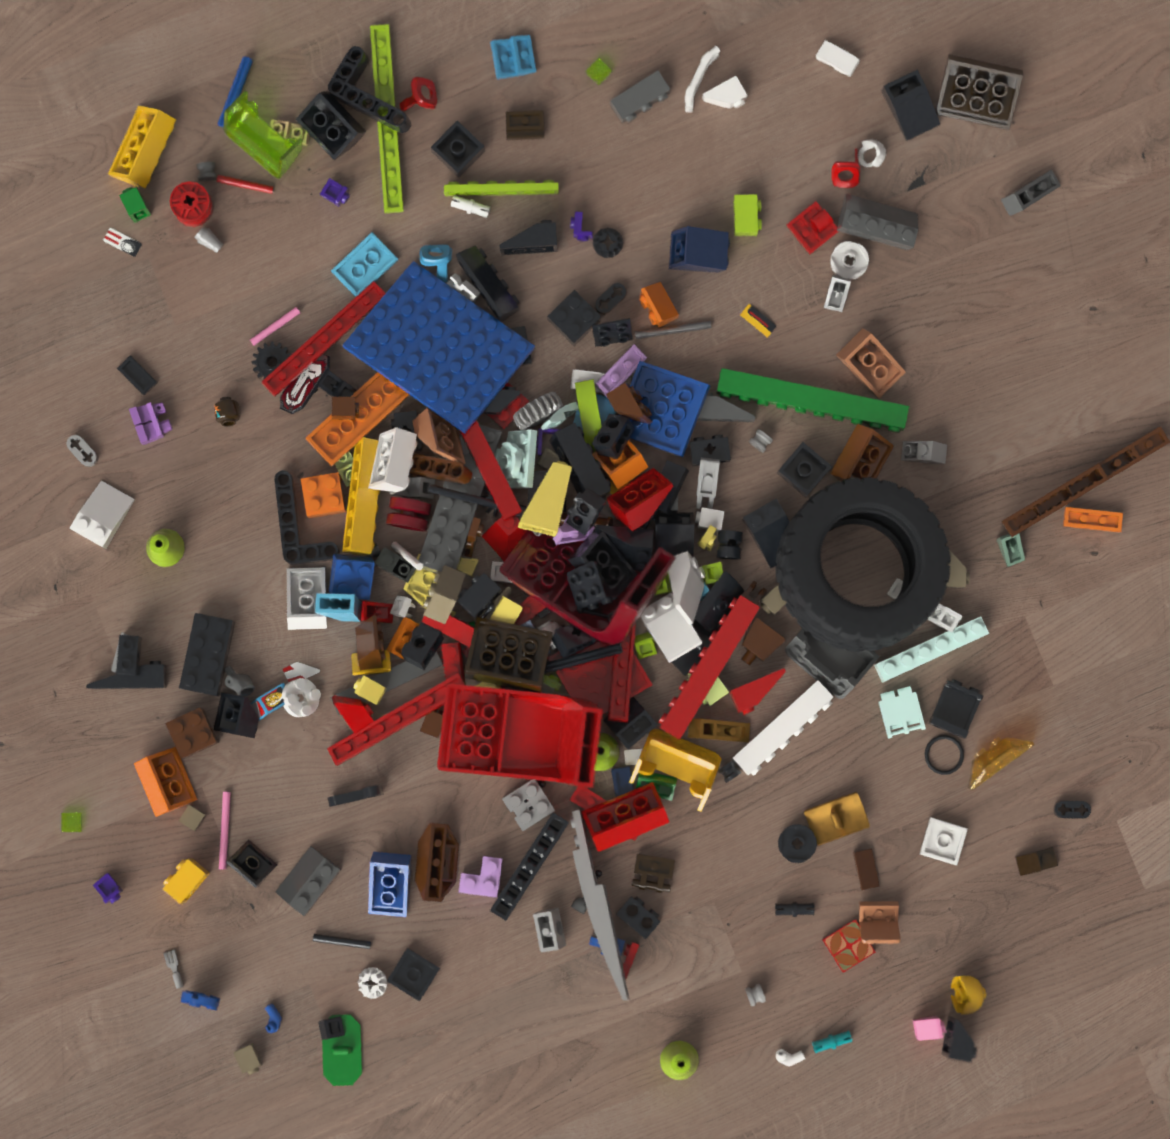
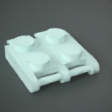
M910 686L897 689V697H895L894 690L880 694L882 701H878L888 739L892 738L893 735L909 734V731L920 728L921 730L926 729L916 692L912 693ZM916 723H920V725H916V726L909 727V728L907 727V726H909V725H913V724H916ZM903 727V729L891 732V730Z

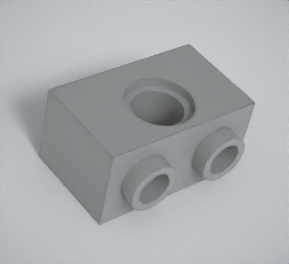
M559 907L540 910L534 913L533 917L540 952L559 950L566 946Z

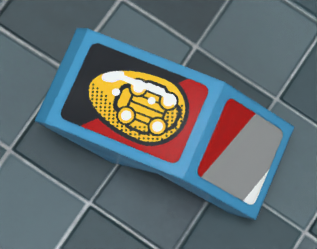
M284 683L251 702L259 721L285 705L284 698L282 699Z

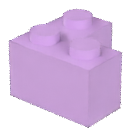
M483 856L481 875L461 873L459 893L498 897L503 858Z

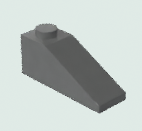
M1051 169L1008 194L1001 201L1009 216L1026 209L1061 185Z
M708 393L697 421L754 422L755 416L718 396H713V393Z

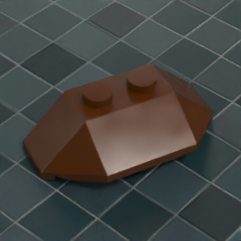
M429 823L418 841L415 882L423 901L442 902L456 884L459 844L448 824Z

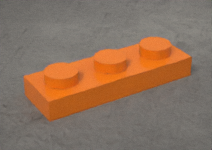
M1065 507L1063 527L1120 533L1122 530L1123 513Z

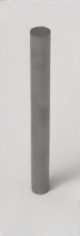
M705 321L635 331V337L640 339L710 329L711 322Z

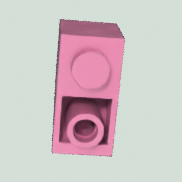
M937 1016L913 1020L917 1040L943 1038V1033H946L944 1021H941Z

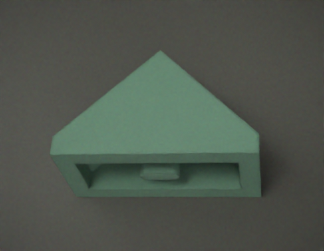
M1007 534L996 540L1007 567L1025 561L1019 534L1012 538L1010 534Z

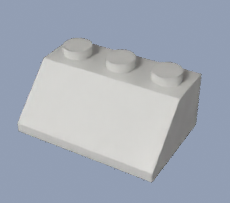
M397 427L380 434L369 489L393 492L406 489L409 484V470L413 465V451L417 446V434Z

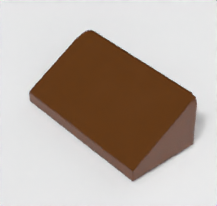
M872 848L853 852L860 889L867 890L880 887Z

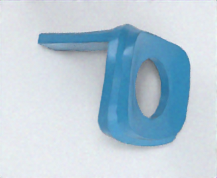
M425 245L421 247L420 263L424 266H437V278L443 282H448L447 263L452 259V248L449 245ZM436 252L443 254L440 256H431L428 253Z

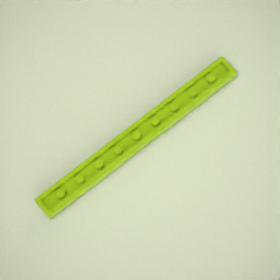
M389 24L370 26L375 97L395 107ZM385 111L382 116L387 115L388 111ZM377 121L384 213L404 212L398 132Z

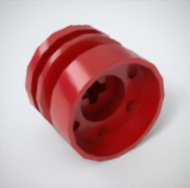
M188 181L174 188L169 200L170 207L181 223L186 226L196 227L203 225L210 219L214 208L213 202L202 185L197 182ZM189 199H192L193 205L191 206L188 204Z

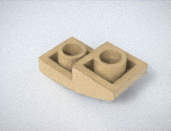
M271 119L268 138L308 146L310 134L300 124Z

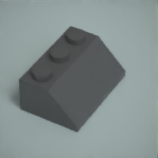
M310 846L276 890V893L301 915L306 916L341 869Z

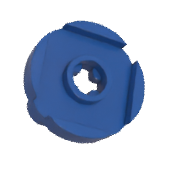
M182 990L180 1002L187 1003L193 1007L200 1008V1006H204L207 1009L217 1010L220 998L213 995L209 997L200 992Z

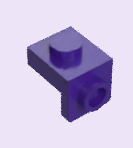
M329 178L320 192V196L340 207L350 197L349 188Z
M575 212V217H571L570 228L574 229V238H577L578 241L593 239V232L582 231L583 212Z
M109 873L93 884L94 888L104 899L105 904L109 902L113 904L121 897L120 893L123 890Z

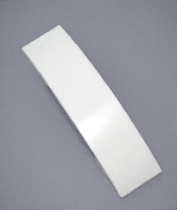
M897 578L887 595L896 599L903 581ZM939 604L935 612L927 620L953 633L963 616Z

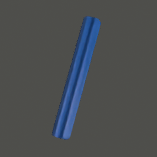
M243 56L218 121L220 127L228 128L253 62L249 57Z

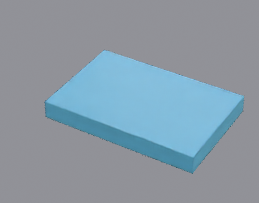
M371 232L331 272L357 297L373 281L376 282L399 259Z

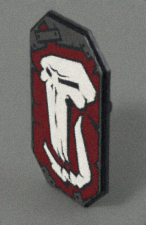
M322 354L285 388L280 396L281 410L294 414L306 406L312 395L317 392L318 386L330 369L329 356Z

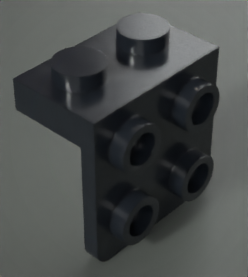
M596 561L589 562L567 573V579L577 610L588 608V611L598 609L600 608L599 604H609L614 601L613 598L620 595L618 588L605 589Z

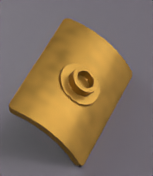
M858 792L804 811L810 829L816 836L817 846L870 827Z

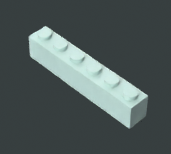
M980 616L956 627L953 633L947 631L874 666L883 683L989 634Z

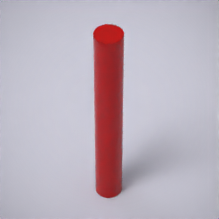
M222 175L217 176V182L273 194L274 186Z

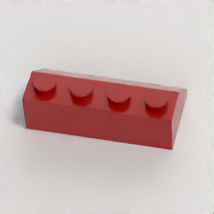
M653 782L582 811L598 852L670 823Z

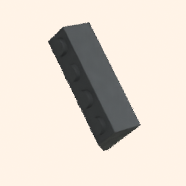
M845 194L836 231L910 250L914 248L918 233V214Z

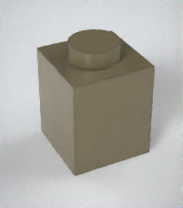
M779 585L760 601L763 604L761 608L768 615L770 613L775 615L786 604L780 595Z
M253 1043L233 1052L242 1074L248 1072L251 1075L259 1071L258 1067L262 1065V1062Z

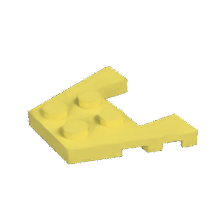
M461 558L458 571L472 576L479 560ZM416 569L409 582H406L403 590L423 607L426 597L429 596L428 591L436 573ZM451 611L450 614L455 616L456 612Z

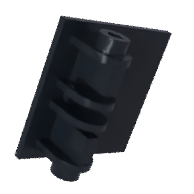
M630 318L592 325L595 347H605L609 344L625 343L633 340Z

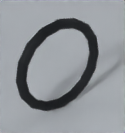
M948 735L933 738L927 744L924 752L928 767L933 772L941 775L954 773L960 768L964 760V750L960 742ZM940 739L953 741L960 750L958 764L949 771L936 769L929 760L928 753L930 747Z

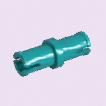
M847 1030L843 1033L829 1034L826 1038L812 1041L813 1050L816 1054L827 1049L834 1050L840 1045L852 1043L851 1034Z

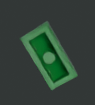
M639 773L636 789L653 782L661 799L673 800L677 778L653 773L649 776Z

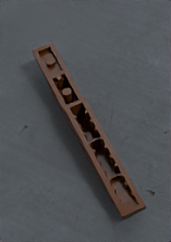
M1161 426L1004 519L1002 521L1011 538L1169 444L1168 437Z

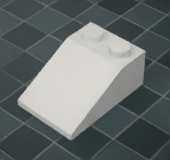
M101 481L83 505L69 529L107 549L135 499Z
M687 551L674 556L676 559L669 570L675 606L690 625L694 622L705 586L703 580L705 572L702 567L698 566L696 558H692Z
M325 567L287 568L288 630L327 628V616L315 613L316 593L326 594Z
M672 593L647 606L640 616L669 663L702 644L693 626L688 624L676 608Z

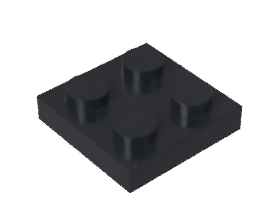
M407 948L387 979V982L420 1002L440 968Z

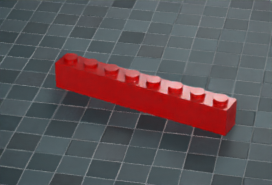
M741 595L738 599L733 598L729 605V608H731L729 614H724L719 621L720 629L718 632L713 631L709 638L711 641L709 647L706 648L704 646L699 654L701 660L698 665L696 663L693 664L688 672L691 674L688 681L684 679L680 685L679 690H681L678 698L676 696L673 697L668 705L671 707L668 714L664 712L659 720L661 724L659 728L678 740L684 734L760 608Z

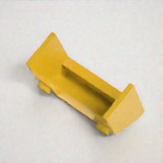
M652 729L649 732L629 782H634L637 772L641 775L649 776L654 773L655 769L690 783L689 790L692 795L701 798L698 811L701 812L714 783L721 763V757L711 750L682 738L678 740L665 731Z

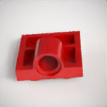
M817 201L786 224L787 228L809 255L840 232L836 231L837 226L834 224L830 214L825 209H822Z

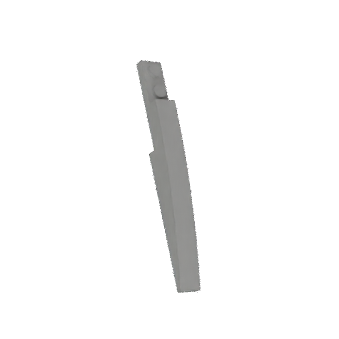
M572 811L573 816L570 817L572 828H575L577 833L574 836L576 847L580 848L572 852L587 910L602 953L621 997L625 1001L630 1000L606 885H598L582 811Z

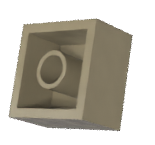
M444 565L441 572L437 571L428 591L429 596L426 597L423 605L426 608L424 616L443 624L446 623L456 603L466 573Z

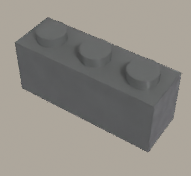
M657 70L610 100V106L622 124L626 121L629 123L636 119L637 114L641 111L644 113L649 111L653 107L652 104L657 101L661 103L669 97L670 88Z

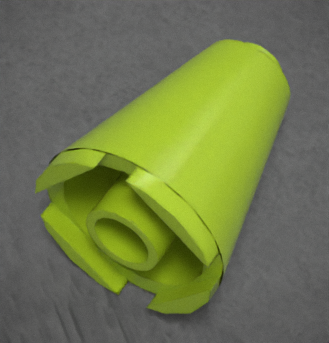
M160 529L149 537L146 551L149 559L154 564L169 567L181 560L185 546L182 537L177 532L171 529Z
M599 733L598 748H604V753L602 755L597 753L595 770L605 771L616 764L620 750L617 741L611 735Z
M674 1041L663 1049L660 1064L667 1076L672 1079L683 1080L695 1073L698 1068L699 1057L696 1049L691 1044L685 1041ZM679 1060H683L685 1062L681 1066L677 1065V1062Z

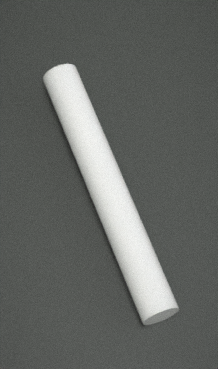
M398 542L392 543L391 547L417 570L423 568V564Z

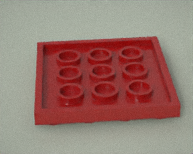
M597 640L594 645L589 646L572 655L580 654L583 652L591 651L613 644H608ZM558 651L548 657V660L554 661L563 657ZM635 654L633 656L630 698L653 685ZM613 655L555 671L570 697L591 701L602 709V715L609 711Z

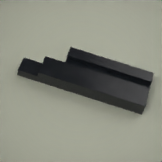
M668 460L666 461L661 474L673 484V488L651 518L641 525V528L647 529L650 521H655L659 511L669 515L689 472L687 468Z

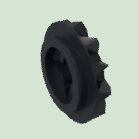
M607 227L600 229L595 234L593 247L601 257L612 258L622 250L623 239L616 229ZM607 235H609L610 241L616 242L610 244L609 250H607L606 244L600 243L606 241Z

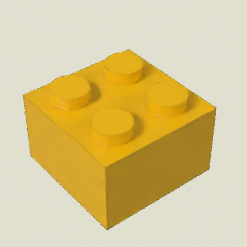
M193 858L183 859L176 867L178 871L175 875H169L164 881L165 887L163 890L180 904L186 903L210 874Z

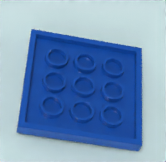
M639 361L630 387L633 385L642 395L643 400L641 402L652 413V416H650L652 423L646 424L630 420L635 428L630 439L683 457L710 385Z

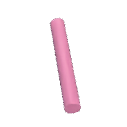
M297 307L251 338V343L255 346L300 314Z

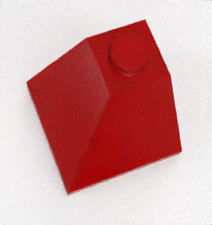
M516 515L506 520L500 517L482 535L503 561L506 560L527 531L526 529L518 528L520 520Z

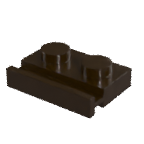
M544 111L506 112L507 140L545 139Z

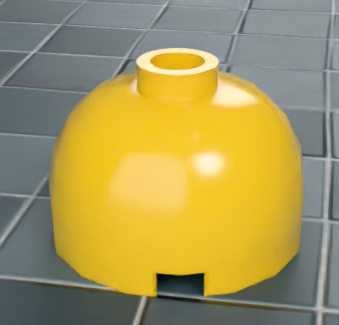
M955 976L953 978L951 988H954L955 996L951 995V1000L955 1011L961 1013V1015L975 1013L984 1002L986 997L985 988L972 976Z

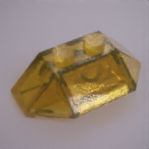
M998 737L990 743L991 747L985 751L983 748L974 754L976 758L972 760L968 785L970 791L984 783L1035 744L1031 741L1006 737L1002 739Z

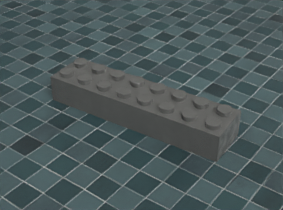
M479 424L495 455L502 437V431ZM460 434L459 438L465 459L464 466L472 471V479L467 484L445 481L443 488L482 497L486 483ZM440 495L418 560L423 564V570L437 573V571H442L444 565L458 570L473 517L476 516L479 504Z

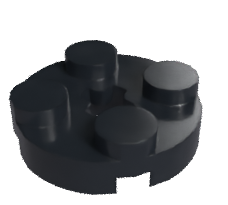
M793 824L785 828L780 834L778 848L783 857L788 861L802 863L810 859L815 853L817 839L814 832L807 826ZM796 838H800V841L803 842L799 849H795V845H792V841H795Z

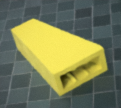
M563 461L552 463L521 517L518 528L556 536L572 466H568Z

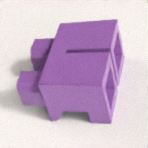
M150 402L146 405L129 409L142 445L163 438L165 433L173 430L169 419L159 422L158 416L167 413L163 402L156 404Z

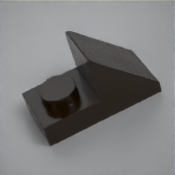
M1053 847L1015 857L1020 876L1058 866Z

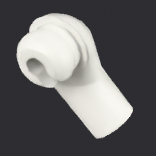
M779 1049L776 1052L778 1062L787 1066H792L805 1060L802 1051L790 1054L784 1049Z

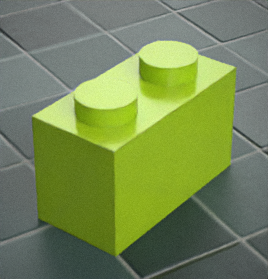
M757 194L734 195V236H757L758 230L762 229V221L758 219V211H761V200H757Z

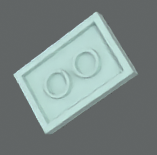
M537 430L508 431L507 442L515 443L524 451L519 478L507 481L511 489L533 488Z

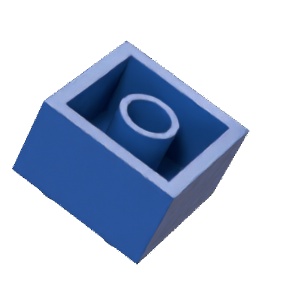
M333 554L329 585L330 594H355L358 599L370 600L375 565L372 557Z

